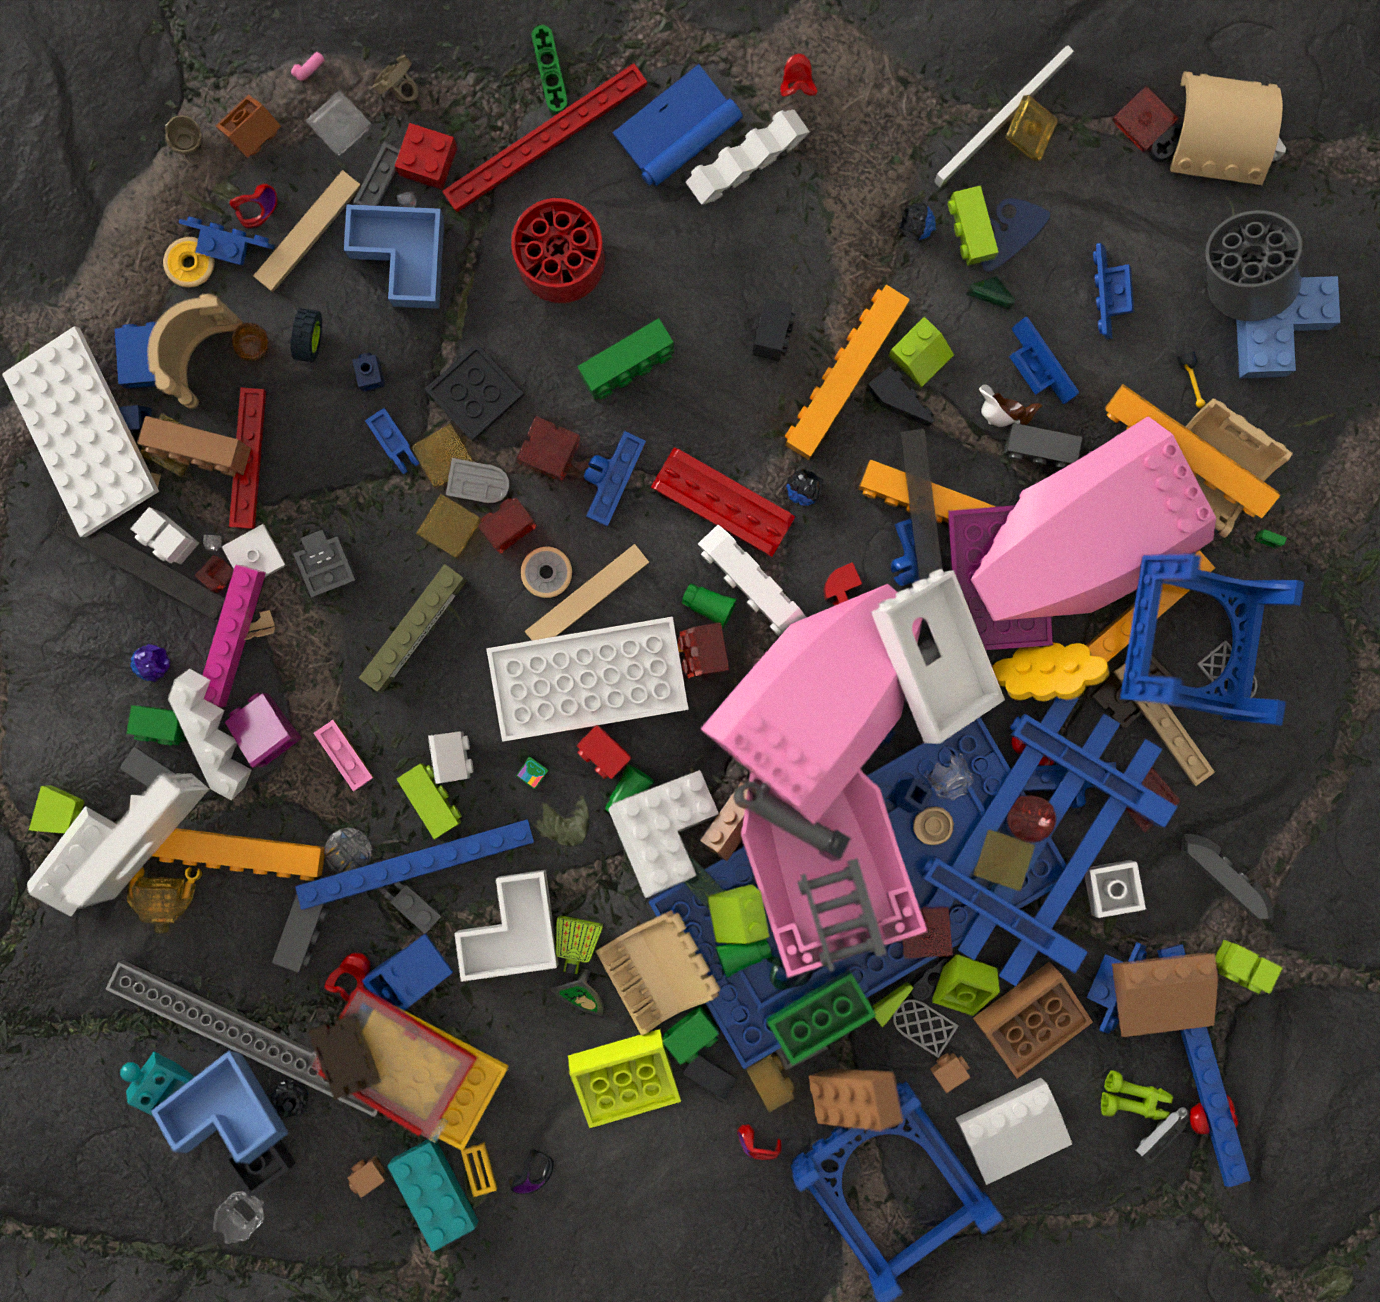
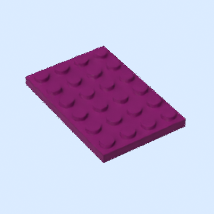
M1016 505L948 510L952 571L954 570L985 650L1053 645L1051 616L993 621L971 581L975 571L980 568L982 559L993 546V540L1000 528L1006 523L1008 514Z

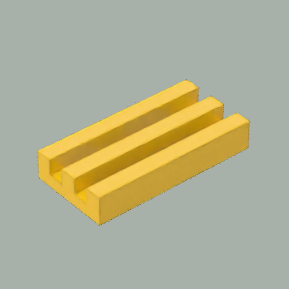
M485 1142L464 1148L463 1151L461 1150L473 1197L497 1191ZM479 1150L481 1151L490 1187H487L477 1152ZM469 1153H472L478 1177L482 1189L478 1190L473 1169L468 1155Z

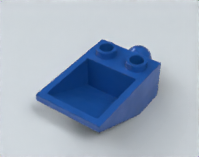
M425 933L370 971L362 982L373 994L405 1010L451 975L453 970ZM364 1002L361 1005V1009L365 1012L371 1013L374 1008Z

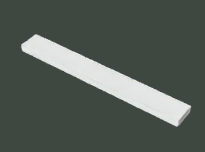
M1069 46L1062 49L938 172L935 183L941 188L1069 61L1074 51Z

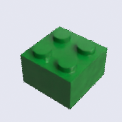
M131 705L126 734L135 735L134 740L156 742L158 739L159 744L180 745V741H188L173 710Z
M700 1004L663 1033V1043L680 1065L685 1061L689 1064L699 1055L698 1051L702 1047L709 1048L718 1040V1025Z

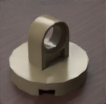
M402 55L396 59L397 65L391 66L389 64L379 74L372 88L378 94H382L389 89L400 101L409 102L417 97L418 87L406 73L412 62L406 55ZM403 84L410 86L412 91L410 97H405L402 94L401 87Z

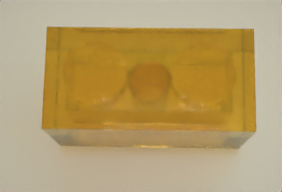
M772 1054L746 1068L769 1112L793 1100L794 1095L792 1091L796 1090L789 1077L784 1078L781 1072L784 1067L779 1057H773Z

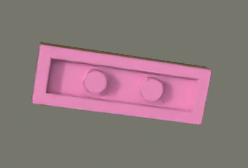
M336 720L330 721L314 732V735L353 791H356L374 778Z

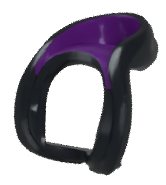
M531 1149L524 1164L523 1175H514L509 1179L511 1191L516 1194H530L543 1187L552 1175L553 1159L545 1153ZM535 1156L546 1159L542 1176L538 1180H531L529 1172Z

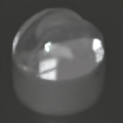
M414 191L396 196L400 207L414 208L417 203Z
M203 535V546L209 551H217L221 548L223 536Z

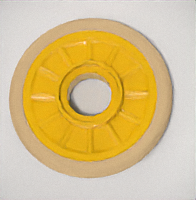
M180 238L173 242L165 252L163 260L164 270L169 279L179 286L195 287L201 285L213 272L214 258L195 253L198 238ZM189 256L194 257V265L190 268H185L183 266L184 259Z

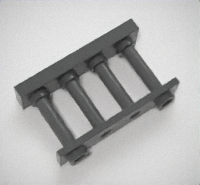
M857 858L847 861L848 866L844 867L843 871L809 881L806 874L800 875L802 880L797 881L801 895L806 894L823 949V952L819 953L822 966H828L829 971L834 970L833 961L867 951L870 953L875 952L876 957L887 954ZM847 879L848 882L853 880L855 890L851 891L852 894L814 904L811 890ZM853 903L855 905L860 904L863 914H860L859 918L825 928L821 927L818 914ZM860 927L863 929L867 928L870 938H867L866 942L829 952L825 940L826 937Z

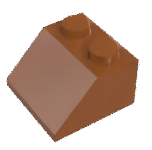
M248 95L216 127L248 158L250 155L253 156L258 153L261 145L266 140L272 139L277 134L281 125L260 102Z

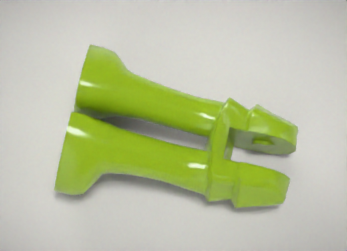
M1111 1070L1108 1073L1104 1083V1087L1108 1092L1125 1093L1141 1097L1143 1100L1138 1102L1103 1092L1101 1097L1102 1115L1110 1117L1114 1116L1117 1110H1124L1144 1115L1145 1118H1153V1120L1167 1119L1169 1117V1111L1158 1108L1156 1105L1157 1101L1172 1103L1173 1096L1161 1088L1156 1089L1153 1086L1144 1087L1123 1080L1122 1074L1118 1071Z

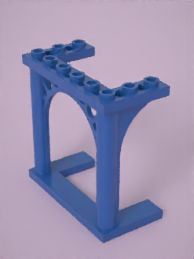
M1195 554L1143 555L1120 699L1161 703L1221 715L1223 719L1230 721L1282 726L1285 701L1250 698L1264 605L1300 606L1304 582L1299 580H1240L1199 570L1201 556ZM1163 583L1212 596L1223 606L1229 617L1233 634L1229 661L1221 675L1204 687L1192 688L1182 686V680L1175 678L1148 677ZM1240 604L1239 614L1237 617L1235 615L1236 607ZM1228 679L1227 692L1224 688V681Z
M907 1082L895 1084L903 1120L902 1123L897 1124L894 1128L889 1127L882 1131L837 1126L831 1132L832 1135L826 1140L822 1138L812 1145L813 1149L806 1154L804 1152L800 1153L792 1160L793 1164H791L794 1182L800 1192L805 1188L811 1191L869 1273V1279L878 1302H890L899 1296L902 1290L897 1276L972 1221H975L981 1232L985 1233L1003 1220L985 1191L981 1192L922 1109L920 1101ZM905 1119L909 1121L906 1124L911 1127L908 1131L902 1129L905 1125ZM895 1134L907 1137L925 1149L965 1206L887 1262L848 1207L842 1190V1174L849 1156L861 1143L878 1135ZM861 1135L859 1141L855 1140L856 1136ZM840 1148L844 1149V1154L840 1157L833 1154L840 1152ZM831 1159L838 1163V1168L835 1171L828 1172L821 1167V1163L824 1160ZM825 1178H836L837 1181L831 1186L830 1180L826 1181Z

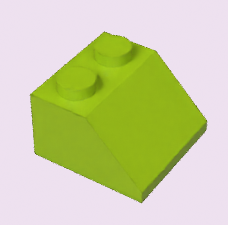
M923 317L891 349L888 356L922 388L954 356V353L941 332Z
M753 884L707 896L715 941L717 943L747 944L769 937L761 891Z
M956 954L943 967L932 998L933 1003L974 1016L1000 993L997 968Z

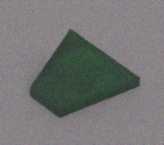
M997 276L971 284L966 295L1009 310L1015 302V298Z

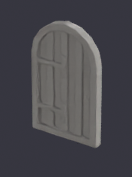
M452 458L446 495L483 503H495L507 495L509 479L501 468L491 464L487 465Z

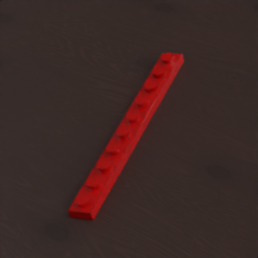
M632 64L442 191L444 196L457 213L646 87L647 81L636 65Z

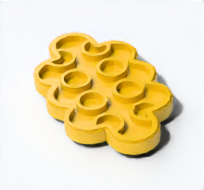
M1053 643V645L1043 647H1021L1014 653L1013 658L1002 659L992 665L999 686L1006 687L1009 696L1015 700L1033 697L1038 701H1048L1055 696L1066 700L1074 699L1083 693L1086 685L1101 683L1109 674L1106 661L1101 657L1091 656L1089 648L1080 643L1070 644L1066 647L1060 643Z

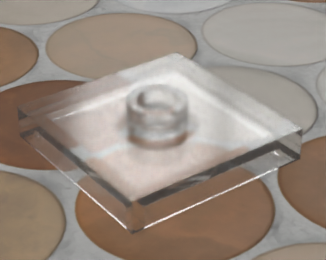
M340 90L306 120L307 124L337 156L343 153L372 127L366 117Z

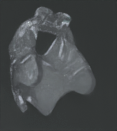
M962 753L958 754L959 758L951 755L950 767L946 768L936 763L931 775L928 771L924 772L927 780L936 790L937 797L954 801L956 797L968 794L967 789L972 785L974 777L969 772L967 762ZM961 786L959 789H957V790H955V791H952V792H949V791H951V790H953V789H955V788Z
M245 1192L233 1193L215 1210L213 1232H222L225 1237V1244L246 1240L263 1221L264 1214L261 1206L264 1202L255 1195L249 1199ZM237 1201H245L255 1211V1217L251 1222H248L233 1207Z

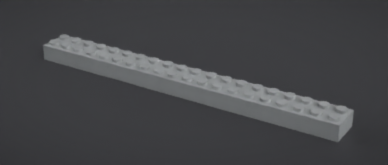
M124 960L118 962L106 990L332 1096L327 1080L318 1075L319 1069L312 1066L317 1058L315 1050ZM351 1094L338 1099L374 1117L379 1112Z

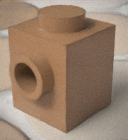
M954 1053L942 1055L937 1059V1064L930 1068L946 1093L970 1078L967 1073L969 1069L968 1064L962 1056L957 1058Z
M375 1155L367 1162L362 1159L351 1167L353 1172L348 1176V1184L355 1194L358 1193L362 1198L383 1183L389 1174Z

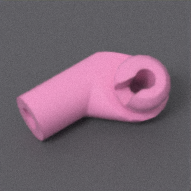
M315 52L303 66L295 65L291 70L292 75L297 80L304 81L324 62V57L320 53Z

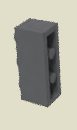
M1012 423L1008 428L1003 454L1009 455L1011 460L1023 461V459L1032 460V463L1035 465L1046 466V463L1055 465L1056 469L1061 470L1078 460L1082 437Z
M296 895L275 952L273 964L296 972L309 967L313 958V954H310L312 946L317 945L321 932L318 931L320 924L326 921L329 909L326 908L328 903L301 910L298 895Z

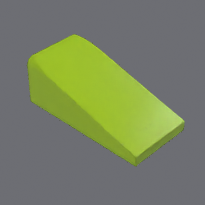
M905 982L872 1006L876 1014L875 1018L882 1027L889 1021L912 991L913 987L909 982Z

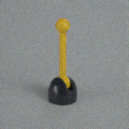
M1191 352L1177 357L1180 368L1189 372L1197 398L1196 406L1203 408L1205 401L1201 398L1193 368L1197 364V356L1195 352Z

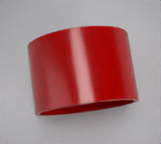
M563 198L542 200L524 211L514 226L511 240L512 253L523 282L536 296L554 303H568L583 298L596 287L604 271L605 252L599 225L585 207L577 202ZM560 220L569 221L566 227H559L557 225ZM553 221L554 225L549 226L548 222ZM577 224L582 225V227L575 228ZM540 226L547 228L543 234L535 233V230ZM581 235L587 238L585 242L580 244L574 241L577 236ZM528 238L535 240L525 243ZM533 249L541 251L537 257H531L529 253ZM563 249L564 254H555V250L561 251ZM581 252H594V260L583 256ZM571 259L581 260L578 266L569 265ZM541 264L542 268L534 277L530 271ZM558 266L557 271L554 273L546 271L548 267ZM568 270L573 281L564 283L562 271L565 273Z

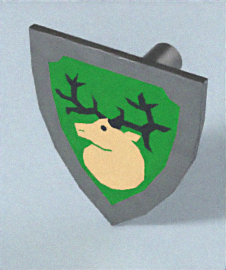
M582 969L577 981L550 988L552 993L567 1004L584 1012L603 1017V1002L598 993L587 984L590 975L589 970Z

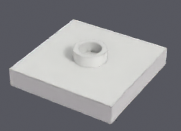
M264 524L222 546L233 569L235 565H244L266 572L265 577L287 566Z

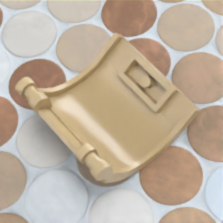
M1184 72L1181 86L1186 87V109L1180 139L1170 165V171L1262 185L1273 160L1282 120V95L1280 88L1276 84L1265 86L1261 85V82L1213 77L1206 74L1195 76L1192 72Z
M203 294L200 295V298L186 300L173 306L158 320L149 339V372L155 375L156 386L166 394L177 397L179 402L189 409H195L199 404L198 398L188 388L187 366L194 349L211 335L243 330V321L217 296Z
M1214 398L1186 426L1187 429L1262 481H1265L1277 468L1286 463L1293 454L1283 444L1276 442L1267 436L1263 430L1257 429L1248 423L1244 417L1235 414L1224 403ZM1197 474L1195 478L1216 516L1215 529L1219 531V535L1225 538L1233 529L1235 520L1244 506L1237 501L1235 504L1223 497V491L1218 488L1216 490L1209 488L1203 483L1205 479Z

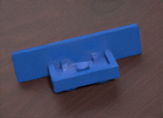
M189 216L187 221L179 219V224L200 229L195 253L243 265L248 243L273 250L275 248V245L268 243L269 238L255 235L254 239L246 237L247 232L232 229V233L224 231V226L211 222L210 227L201 225L202 220Z
M1102 243L1096 244V251L1093 252L1094 264L1098 265V274H1095V284L1099 288L1100 297L1096 298L1097 309L1101 311L1098 329L1099 333L1106 339H1112L1111 316L1134 313L1131 266L1128 264L1107 268L1106 247Z
M1023 318L1012 327V331L1023 347L1009 357L1036 395L1051 386L1063 404L1079 394L1078 389L1029 318Z
M1137 942L1129 961L1145 960L1147 956L1146 946ZM1105 954L1087 998L1108 1008L1099 1030L1109 1034L1111 1030H1115L1119 1021L1117 1017L1118 1007L1112 963H1120L1122 961Z

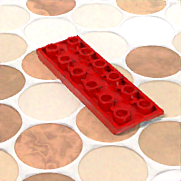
M675 447L651 486L653 490L714 525H719L726 532L770 557H773L795 519V516Z

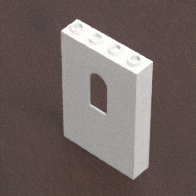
M943 569L930 573V578L927 580L922 579L913 583V588L910 590L904 589L899 591L893 600L887 599L878 604L879 608L871 612L894 670L897 672L898 680L924 743L943 742L1005 700L954 570L943 572ZM919 617L927 621L941 655L940 658L927 666L912 632L913 622Z
M193 774L161 775L61 890L66 895V900L75 907H83L115 899L207 793L209 788Z

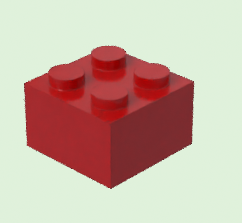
M409 123L394 167L401 177L443 190L457 150L455 139L452 136Z
M596 725L577 745L580 749L577 753L586 762L592 760L597 765L595 771L604 779L607 777L613 779L632 759L599 725Z

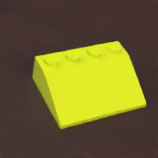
M660 1029L568 1056L570 1076L589 1128L681 1102Z

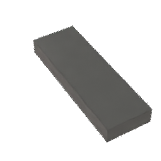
M386 142L383 143L353 201L354 205H381L397 173L394 166L400 149Z

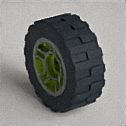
M305 308L298 309L291 332L290 349L292 359L313 363L317 358L323 325L320 311Z

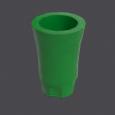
M694 584L688 586L682 599L683 605L690 607L692 611L708 618L723 629L727 625L737 603L735 598L718 594Z
M626 764L622 777L610 796V801L605 809L609 812L608 809L616 802L647 791L655 781L641 770Z
M766 938L747 944L731 943L715 946L726 978L772 956Z

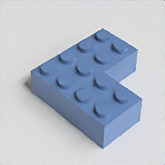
M346 205L344 252L349 259L390 261L388 300L393 307L439 309L444 216L441 209Z
M1338 276L1301 277L1300 291L1287 309L1264 320H1237L1239 378L1286 377L1296 371L1294 331L1330 330L1340 323Z
M232 1051L225 1053L151 1111L173 1152L188 1153L218 1130L235 1161L238 1163H251L288 1134L286 1127L241 1053Z

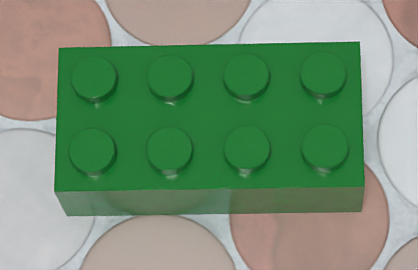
M658 318L577 366L580 377L594 400L598 398L603 400L612 394L611 390L620 386V388L629 385L632 382V378L638 374L643 376L649 373L655 364L659 362L664 364L672 358V354H674V342Z
M847 970L766 1019L793 1066L874 1018L876 1014L850 970Z

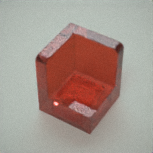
M213 555L195 576L211 591L219 593L230 582L234 569L221 557Z

